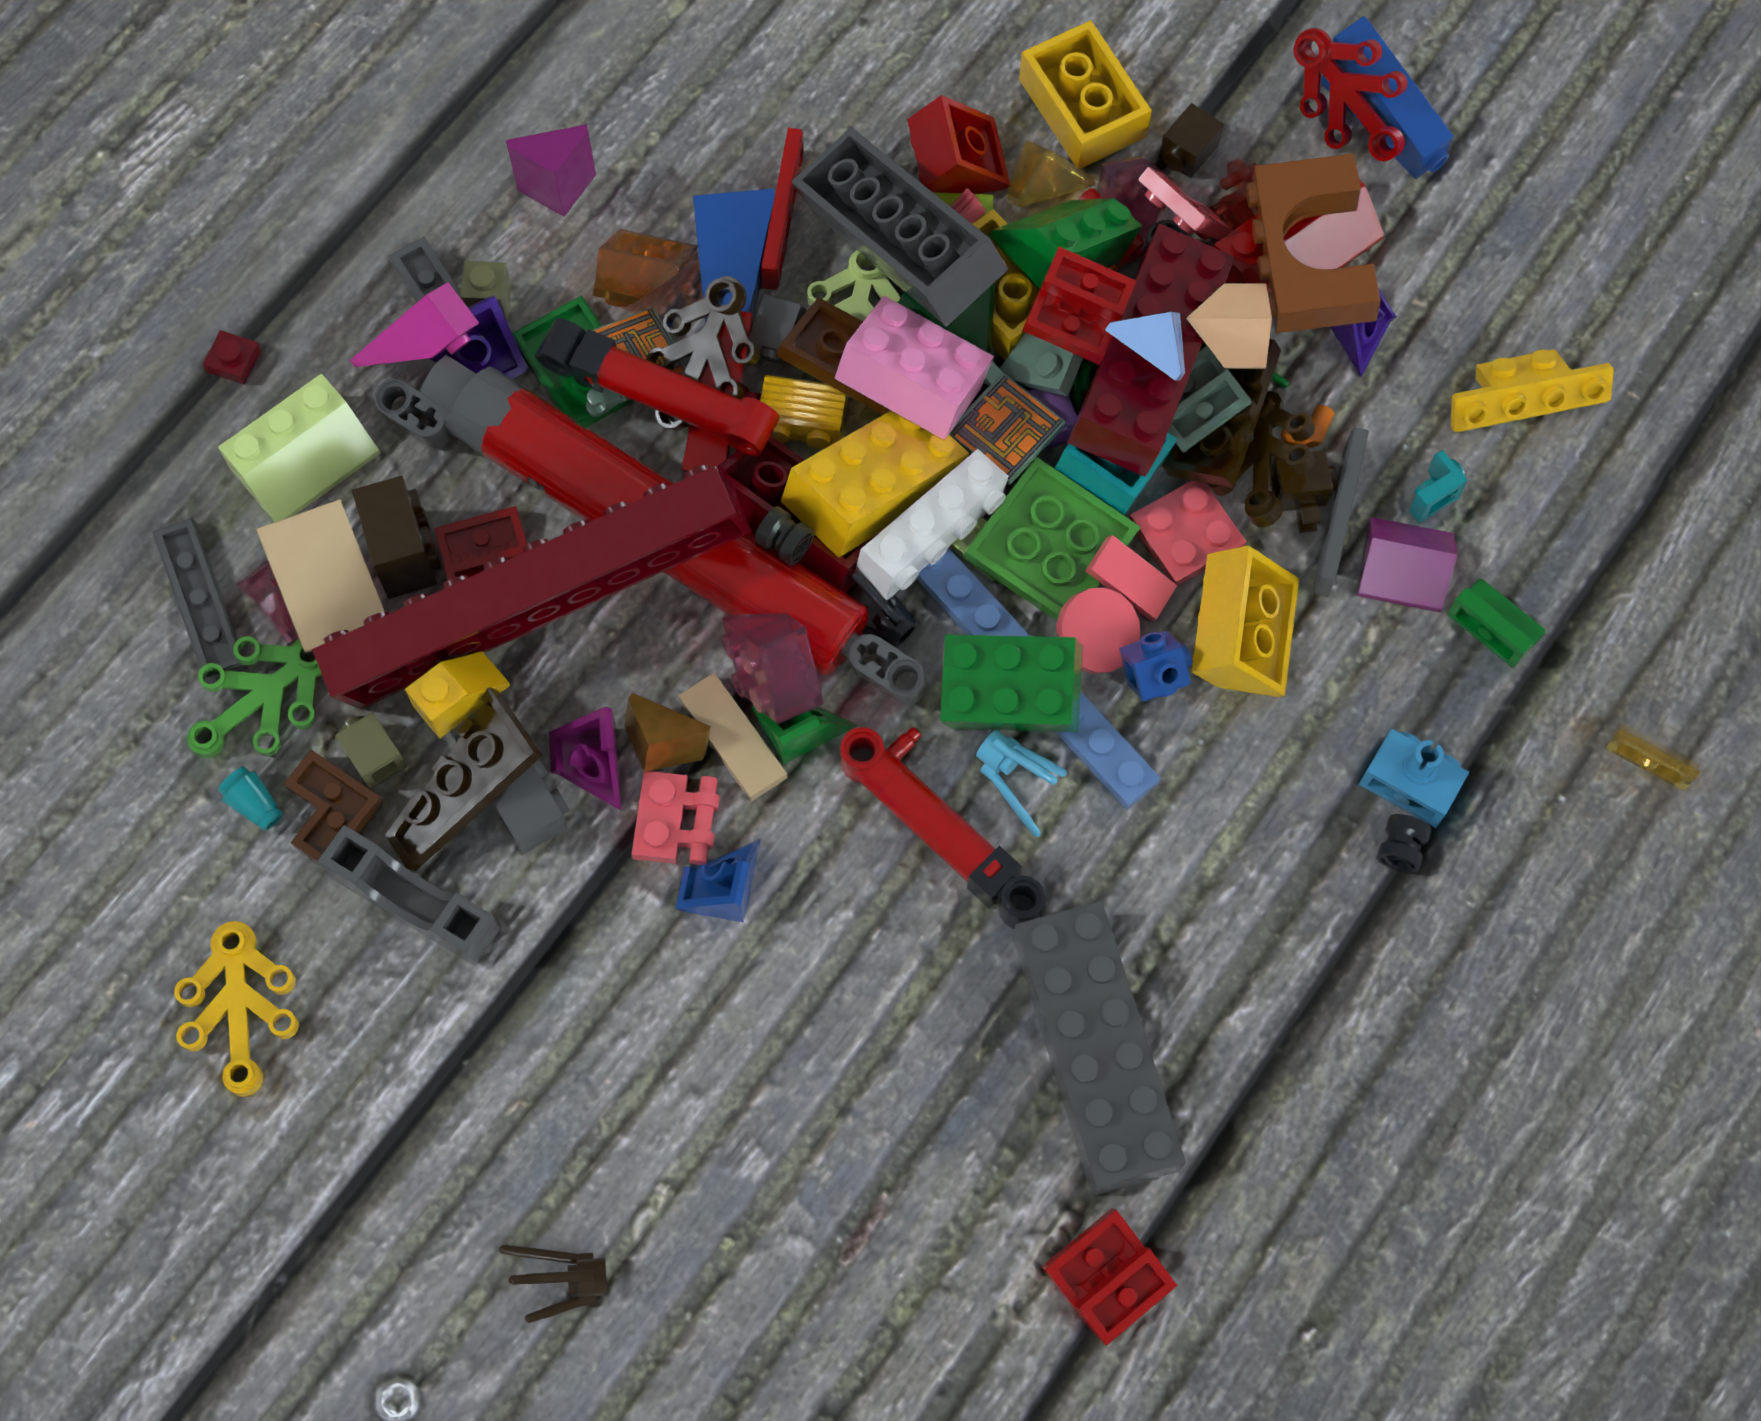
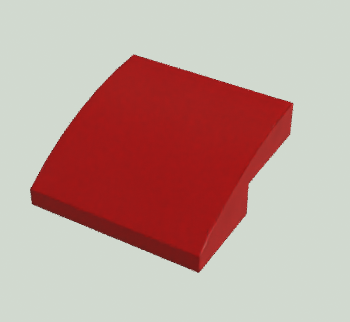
M1059 246L1022 331L1100 365L1113 337L1105 329L1109 323L1120 321L1137 281Z
M516 506L434 528L447 580L462 575H467L469 578L484 571L483 566L491 560L500 557L510 559L524 553L523 548L527 545Z
M1113 1208L1041 1266L1077 1314L1106 1346L1178 1286L1151 1249L1144 1247L1120 1213Z

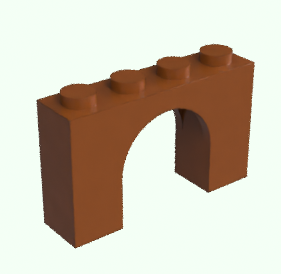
M1355 153L1257 165L1254 167L1253 182L1246 184L1248 207H1256L1257 219L1252 220L1254 244H1262L1263 256H1258L1260 281L1268 282V298L1276 333L1377 320L1381 301L1374 264L1335 269L1313 268L1298 261L1289 252L1284 242V236L1287 231L1305 218L1357 211L1361 187Z

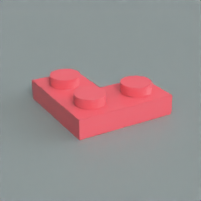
M1147 167L1138 179L1148 188L1145 196L1162 210L1168 206L1177 215L1173 221L1188 234L1193 235L1195 233L1205 241L1209 237L1221 240L1233 230L1207 205L1190 198L1163 173Z

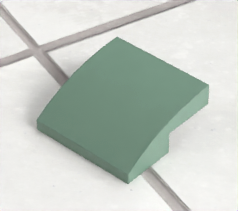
M1208 346L1200 350L1168 430L1171 435L1178 439L1176 444L1183 453L1252 403L1229 370L1223 369L1222 364Z

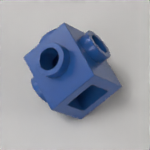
M1151 632L1141 637L1140 641L1119 648L1127 684L1143 702L1155 697L1170 696L1179 688L1191 684L1188 668L1192 666L1190 652L1185 643H1179L1169 632Z

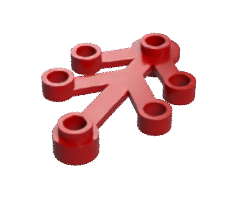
M1310 28L1301 32L1293 48L1296 61L1305 67L1304 97L1300 101V111L1307 118H1315L1326 111L1327 99L1320 93L1322 73L1330 83L1328 128L1324 133V140L1327 146L1332 149H1340L1349 144L1352 139V131L1345 124L1347 104L1371 134L1368 142L1370 154L1376 160L1382 162L1399 156L1405 146L1403 134L1396 127L1386 126L1359 91L1382 93L1387 98H1394L1405 92L1407 88L1406 76L1400 71H1392L1384 76L1343 72L1334 59L1356 60L1359 65L1364 67L1377 63L1382 56V47L1376 40L1368 39L1359 44L1332 42L1330 36L1319 28ZM1313 41L1319 48L1318 55L1312 51L1311 45ZM1365 46L1369 47L1372 51L1371 60L1367 59L1364 55ZM1390 78L1397 82L1398 88L1396 91L1389 87ZM1310 99L1316 101L1317 111L1311 109L1309 105ZM1335 129L1342 134L1341 142H1338L1334 137ZM1387 135H1389L1394 142V148H1390L1387 145Z

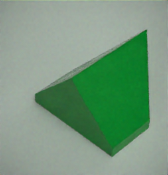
M790 688L751 707L783 765L859 726L798 696H794Z

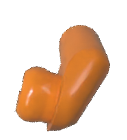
M1317 405L1311 416V420L1315 425L1313 435L1307 440L1295 441L1287 430L1282 429L1280 434L1282 441L1291 446L1304 444L1309 449L1320 446L1335 415L1334 411L1328 406Z

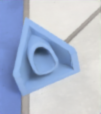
M1167 312L1111 322L1105 329L1175 381L1181 380L1185 374L1180 313Z

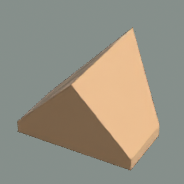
M1223 284L1186 319L1222 364L1223 369H1265L1272 322L1266 284Z

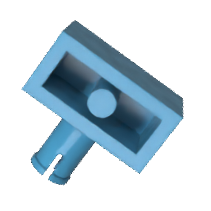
M1391 728L1358 785L1436 828L1448 812L1469 771L1463 769L1455 758L1444 754L1441 745L1437 744L1436 748L1432 750L1430 747L1434 741L1425 740L1421 742L1416 736L1408 732H1397Z

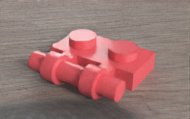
M652 771L644 772L632 858L635 860L677 864L679 847L691 848L689 858L691 864L706 865L708 850L713 848L715 834L711 832L713 813L719 809L720 796L716 794L718 779L711 776H702L699 792L691 793L687 792V775ZM684 810L696 811L694 829L682 830Z

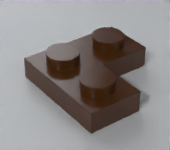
M311 749L284 782L285 787L317 809L290 843L295 849L319 865L317 861L341 827L345 825L359 834L382 805L383 800L375 792Z

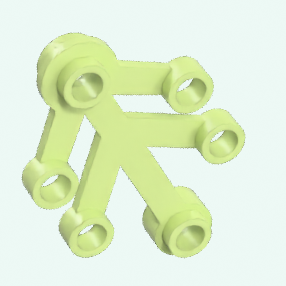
M857 250L851 255L847 269L825 281H815L807 289V301L811 306L817 299L812 296L815 292H824L826 296L822 299L831 303L833 294L855 284L852 296L834 306L863 322L874 309L868 300L871 288L876 291L881 299L883 296H886L897 303L900 300V296L886 275ZM866 265H871L875 269L871 271H865L861 268Z

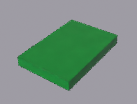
M581 295L512 332V335L522 357L554 406L575 419L585 429L629 405L634 400L629 399L619 403L605 414L592 417L585 407V404L588 402L587 393L592 389L576 383L574 376L563 377L548 370L535 358L536 352L554 320L557 318L571 321L586 332L588 329L594 330L602 326Z

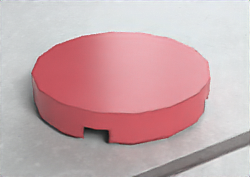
M1089 588L1071 596L1061 608L1056 623V633L1059 637H1076L1083 646L1082 670L1090 674L1108 673L1122 667L1123 662L1119 648L1140 641L1141 637L1140 620L1133 605L1121 593L1108 588Z

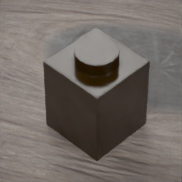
M1191 103L1163 135L1159 158L1164 160L1165 164L1172 170L1182 172L1189 178H1192L1219 146L1224 124Z

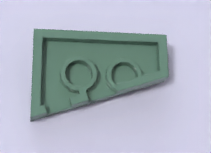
M1025 333L999 369L1022 387L1068 396L1083 358Z

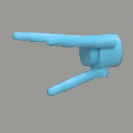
M995 730L985 739L977 751L976 757L985 763L980 772L994 783L1034 837H1039L1041 831L1000 777L999 772L1002 771L1008 775L1020 764L1038 777L1054 785L1057 783V778L1048 771L1060 777H1065L1067 771L1022 746L1012 737L1008 738L999 730Z

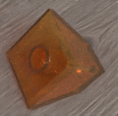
M619 229L599 248L593 296L605 298V302L612 306L626 307L629 304L633 305L676 276L696 255L698 245Z

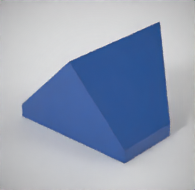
M761 839L711 860L706 865H700L696 868L691 866L684 867L675 909L682 912L744 923Z

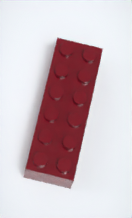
M1162 224L1158 225L1134 277V280L1137 282L1120 321L1167 312L1180 313L1185 374L1181 380L1175 381L1113 336L1104 359L1098 365L1067 441L1068 444L1146 477L1161 451L1203 342L1186 318L1226 283L1235 259L1234 256Z

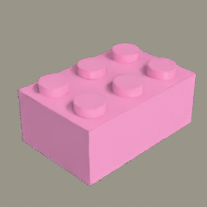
M883 296L846 343L835 379L945 440L980 392L994 356L892 299Z

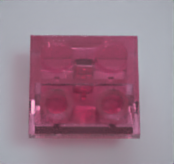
M787 613L728 615L722 618L725 635L722 636V644L726 654L733 661L735 673H732L731 678L734 688L741 698L746 697L753 703L759 713L764 712L777 724L824 704L806 627Z

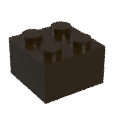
M403 475L353 489L354 500L372 564L388 599L438 585L434 570L441 568L435 545L432 543L429 533V522L424 507L421 505L417 489L408 490Z

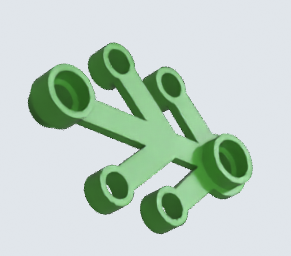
M244 636L239 638L233 647L234 654L240 663L253 665L258 661H266L285 665L274 674L224 671L216 663H208L199 670V682L209 692H218L222 689L250 691L213 721H199L189 729L187 743L191 750L201 758H213L220 754L225 746L224 735L262 706L261 727L253 736V746L262 756L271 757L277 754L282 744L278 733L284 689L297 679V701L289 707L288 718L295 728L301 730L310 728L316 721V712L313 708L316 680L322 674L316 659L312 662H304L302 660L304 650L300 640L297 639L292 646L259 644L255 638ZM245 645L255 646L254 654L249 657L241 656L240 651ZM213 671L219 672L220 679L214 684L205 682L208 673ZM299 709H307L310 711V716L307 720L299 722L294 718L295 713ZM206 730L212 732V738L208 743L200 744L197 742V736L200 732ZM265 736L275 738L274 745L269 749H263L259 744L260 740Z

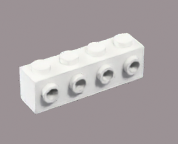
M977 449L861 548L855 572H858L869 582L885 601L900 589L902 591L907 589L915 581L922 569L929 563L933 565L939 561L946 553L948 547L958 538L960 540L965 538L976 526L977 521L986 513L990 515L996 511L1006 498L1003 491L1009 476Z

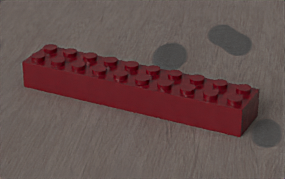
M708 465L695 467L684 474L685 479L669 486L664 483L653 486L644 492V498L631 504H628V502L614 504L603 511L604 516L588 523V521L582 520L572 523L564 528V534L550 541L548 539L533 541L523 548L524 553L510 559L500 557L491 560L483 566L484 571L469 578L467 575L452 578L443 584L444 589L432 595L426 593L415 595L404 601V607L390 614L388 612L373 614L363 621L364 626L351 632L349 630H340L324 638L325 643L313 648L312 651L330 697L362 709L404 690L440 662L481 651L486 653L752 532L733 485L716 465L710 468Z

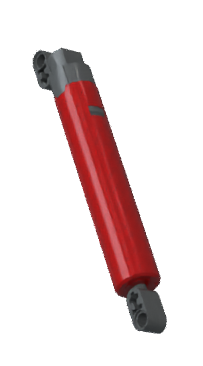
M445 355L430 370L420 392L399 379L384 381L375 392L374 401L377 408L394 425L426 446L443 448L456 437L528 485L545 491L548 498L582 520L588 521V523L604 516L603 511L620 502L631 504L644 498V492L653 486L664 483L669 486L675 484L594 431L587 428L584 429L575 419L493 367H487L476 374L448 355ZM401 396H406L404 405L397 410H392L393 402ZM423 414L428 420L437 425L434 428L425 426L419 419ZM751 532L664 571L668 576L821 675L832 674L848 658L856 672L863 679L901 703H916L927 692L928 680L922 666L916 660L873 634L861 636L869 619L867 606L797 562L793 566L787 564L779 558L778 552L774 549L766 550L755 543V535ZM876 651L881 662L888 666L886 673L875 662L869 661L866 664L862 655L865 652L872 655ZM904 672H913L918 675L917 684L910 690H900L896 687L898 676Z

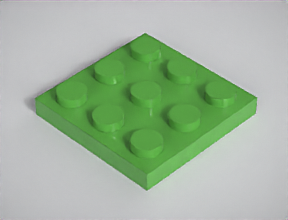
M1036 457L967 548L963 558L1057 621L1061 608L1071 596L1089 588H1099L1101 585L1100 582L1085 572L1105 538L1113 535L1126 546H1129L1141 527Z

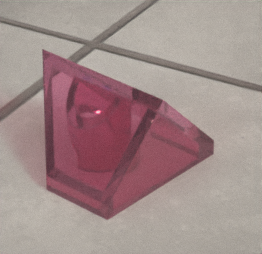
M1142 156L1102 164L1097 192L1101 195L1102 199L1116 198L1121 204L1126 206L1131 215L1142 225L1138 234L1143 239L1146 238L1148 230L1156 222L1161 208L1145 196L1148 188L1138 179L1147 167L1163 173L1171 181H1173V178Z

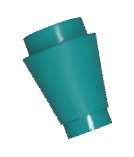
M245 766L232 772L218 787V791L223 795L222 802L256 826H259L264 832L272 828L284 815L256 771L250 772Z

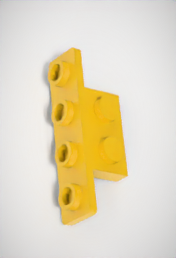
M1555 349L1537 350L1532 354L1512 358H1497L1492 362L1477 364L1476 380L1482 388L1452 395L1450 426L1454 432H1462L1609 402L1612 396L1614 368L1610 363L1571 370Z

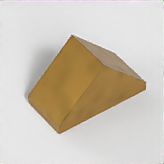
M631 693L628 698L624 727L644 772L703 760L707 751L711 726L635 693Z

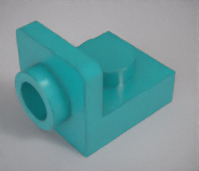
M1443 450L1436 453L1428 468L1431 478L1420 484L1414 491L1416 496L1409 512L1418 523L1458 500L1468 480L1465 477L1462 466L1455 459H1450Z

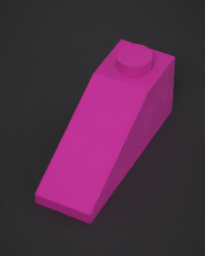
M449 282L426 294L356 354L350 362L354 367L428 359L433 358L446 349L452 355L471 341L467 333L476 327L479 322Z

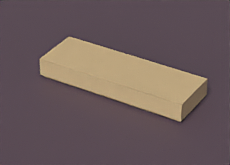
M712 673L678 695L679 701L692 719L711 726L708 742L751 802L787 779L786 771L715 673Z

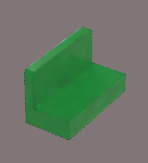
M1481 578L1470 588L1466 587L1461 592L1447 613L1450 618L1513 669L1545 634V629Z

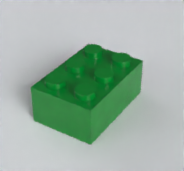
M945 634L940 722L950 729L1079 733L1083 646L1076 637Z

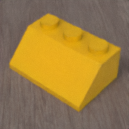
M1249 545L1207 554L1191 672L1217 688L1273 697L1285 696L1299 578Z

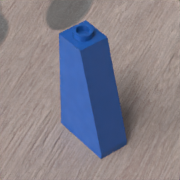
M1363 16L1334 36L1333 42L1359 44L1368 39L1376 40L1382 47L1381 59L1367 67L1359 65L1356 60H1334L1343 72L1384 76L1392 71H1400L1406 76L1407 88L1403 94L1397 97L1387 98L1382 93L1359 92L1386 126L1396 127L1403 134L1405 146L1402 153L1395 157V159L1415 179L1428 170L1433 173L1448 160L1449 154L1447 152L1454 136L1371 22ZM1365 46L1364 55L1367 59L1371 60L1372 51L1369 47ZM1322 75L1321 84L1330 92V83ZM1390 78L1389 87L1393 91L1397 90L1398 85L1396 80ZM1346 104V110L1363 126V124L1359 121L1356 115ZM1387 135V145L1390 148H1394V142L1389 135Z
M774 188L693 196L703 298H705L708 285L715 279L729 276L739 280L745 287L747 294L746 304L742 311L752 313L753 324L762 283L761 267L775 198ZM729 292L724 296V305H727L730 302L732 292Z

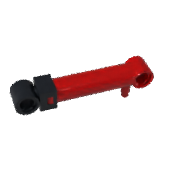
M557 318L554 320L535 354V358L541 365L560 376H574L576 383L600 393L603 392L604 388L724 438L730 446L750 456L757 457L761 455L780 418L773 408L757 399L744 397L741 400L617 348L614 339L590 329L586 332L577 324L565 319Z
M911 727L906 733H902L888 748L883 745V740L879 734L870 728H855L846 733L840 746V763L845 775L853 781L860 782L968 882L967 889L989 909L1000 900V917L1012 929H1015V925L1042 916L1046 896L1044 888L1039 881L1029 876H1020L1022 866L1000 845L995 849L900 761L921 737L918 729ZM864 748L871 751L873 757L868 761L860 762L853 759L851 754L856 749ZM1025 895L1031 899L1034 906L1030 910L1019 911L1012 906L1010 900L1014 896Z

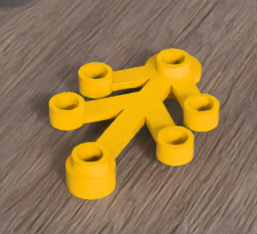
M231 921L222 924L213 933L210 941L212 955L192 978L181 979L174 988L175 998L183 1006L189 1008L196 1007L204 1000L205 989L225 969L226 985L194 1022H186L179 1027L176 1038L179 1045L190 1052L199 1051L206 1045L209 1033L228 1012L231 1061L223 1070V1083L233 1094L247 1097L256 1093L263 1082L261 1068L250 1059L247 1008L265 1021L270 1031L280 1039H288L294 1036L298 1031L299 1022L291 1011L277 1008L246 984L245 965L264 977L268 988L277 995H285L291 992L296 984V978L288 967L275 965L256 950L257 939L255 933L248 925L238 921ZM232 936L240 938L236 948L226 949L225 943L228 938ZM280 973H286L288 975L286 984L281 987H275L273 984L275 976ZM188 986H196V995L188 1000L183 999V991ZM282 1017H289L291 1019L289 1028L285 1031H277L276 1024L278 1020ZM191 1030H198V1040L192 1044H186V1034ZM239 1068H247V1078L242 1082H234L233 1075L235 1071Z

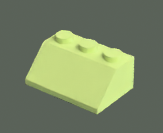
M322 373L218 446L231 471L274 522L298 514L381 454L347 402Z

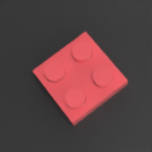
M1192 480L1129 516L1131 521L1141 527L1137 535L1164 575L1177 586L1205 571L1207 554L1243 547L1247 543L1207 484Z

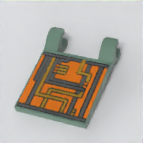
M653 307L592 330L614 339L617 348L644 359L647 358L648 353L652 349L657 347L665 348L675 343L669 332L664 329L663 322ZM664 354L658 357L656 364L660 366L664 364ZM685 359L677 361L672 371L684 375L688 363ZM605 388L602 393L592 389L587 393L588 402L585 404V407L592 417H598L608 412L617 404L629 400V398Z
M992 361L984 380V384L989 387L965 411L949 435L970 454L979 449L1009 476L1007 483L1010 485L1066 426V422L1004 374Z

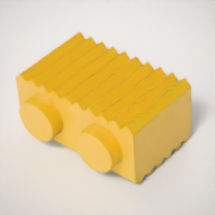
M771 375L764 376L760 401L773 408L780 417L771 434L772 437L781 443L788 442L789 439L794 441L800 440L817 449H825L841 440L848 404V396L826 383Z

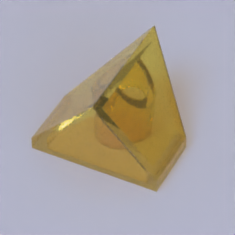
M1026 140L1007 196L1010 203L1017 207H1022L1095 186L1094 177L1047 148Z

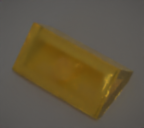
M1623 723L1617 725L1606 746L1607 750L1680 790H1685L1700 773L1699 766L1693 761Z

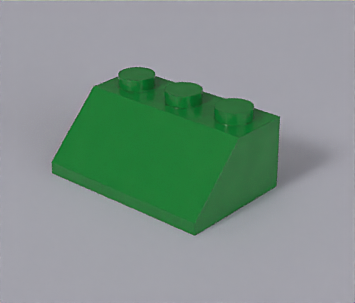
M1116 198L1070 200L992 230L989 236L1040 289L1059 246L1107 267L1121 261L1142 225L1131 215L1129 209Z

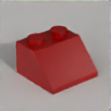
M940 95L907 119L911 135L910 142L914 149L919 170L918 177L920 182L934 193L962 194L968 188L973 194L1004 190L1011 186L994 117Z

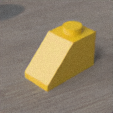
M481 651L440 662L405 688V691L415 710L441 739L480 709L483 705L480 699L489 687L501 693L510 686V683L484 652Z

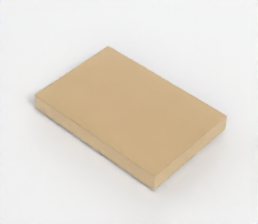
M340 499L256 529L305 653L324 644L326 636L340 630H349L351 632L364 626L363 621L367 617L385 612Z

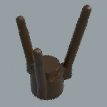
M502 1245L499 1248L501 1254L577 1264L568 1265V1271L529 1273L511 1275L509 1277V1283L512 1285L568 1282L569 1294H579L577 1297L527 1314L525 1316L527 1323L546 1319L578 1307L596 1305V1296L607 1295L605 1258H594L593 1252L575 1254Z

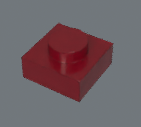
M220 330L203 366L208 373L244 385L261 352V348L258 342Z

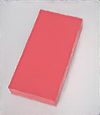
M1113 535L1105 538L1085 572L1106 588L1121 593L1133 605L1134 609L1149 621L1157 620L1177 587L1173 581Z

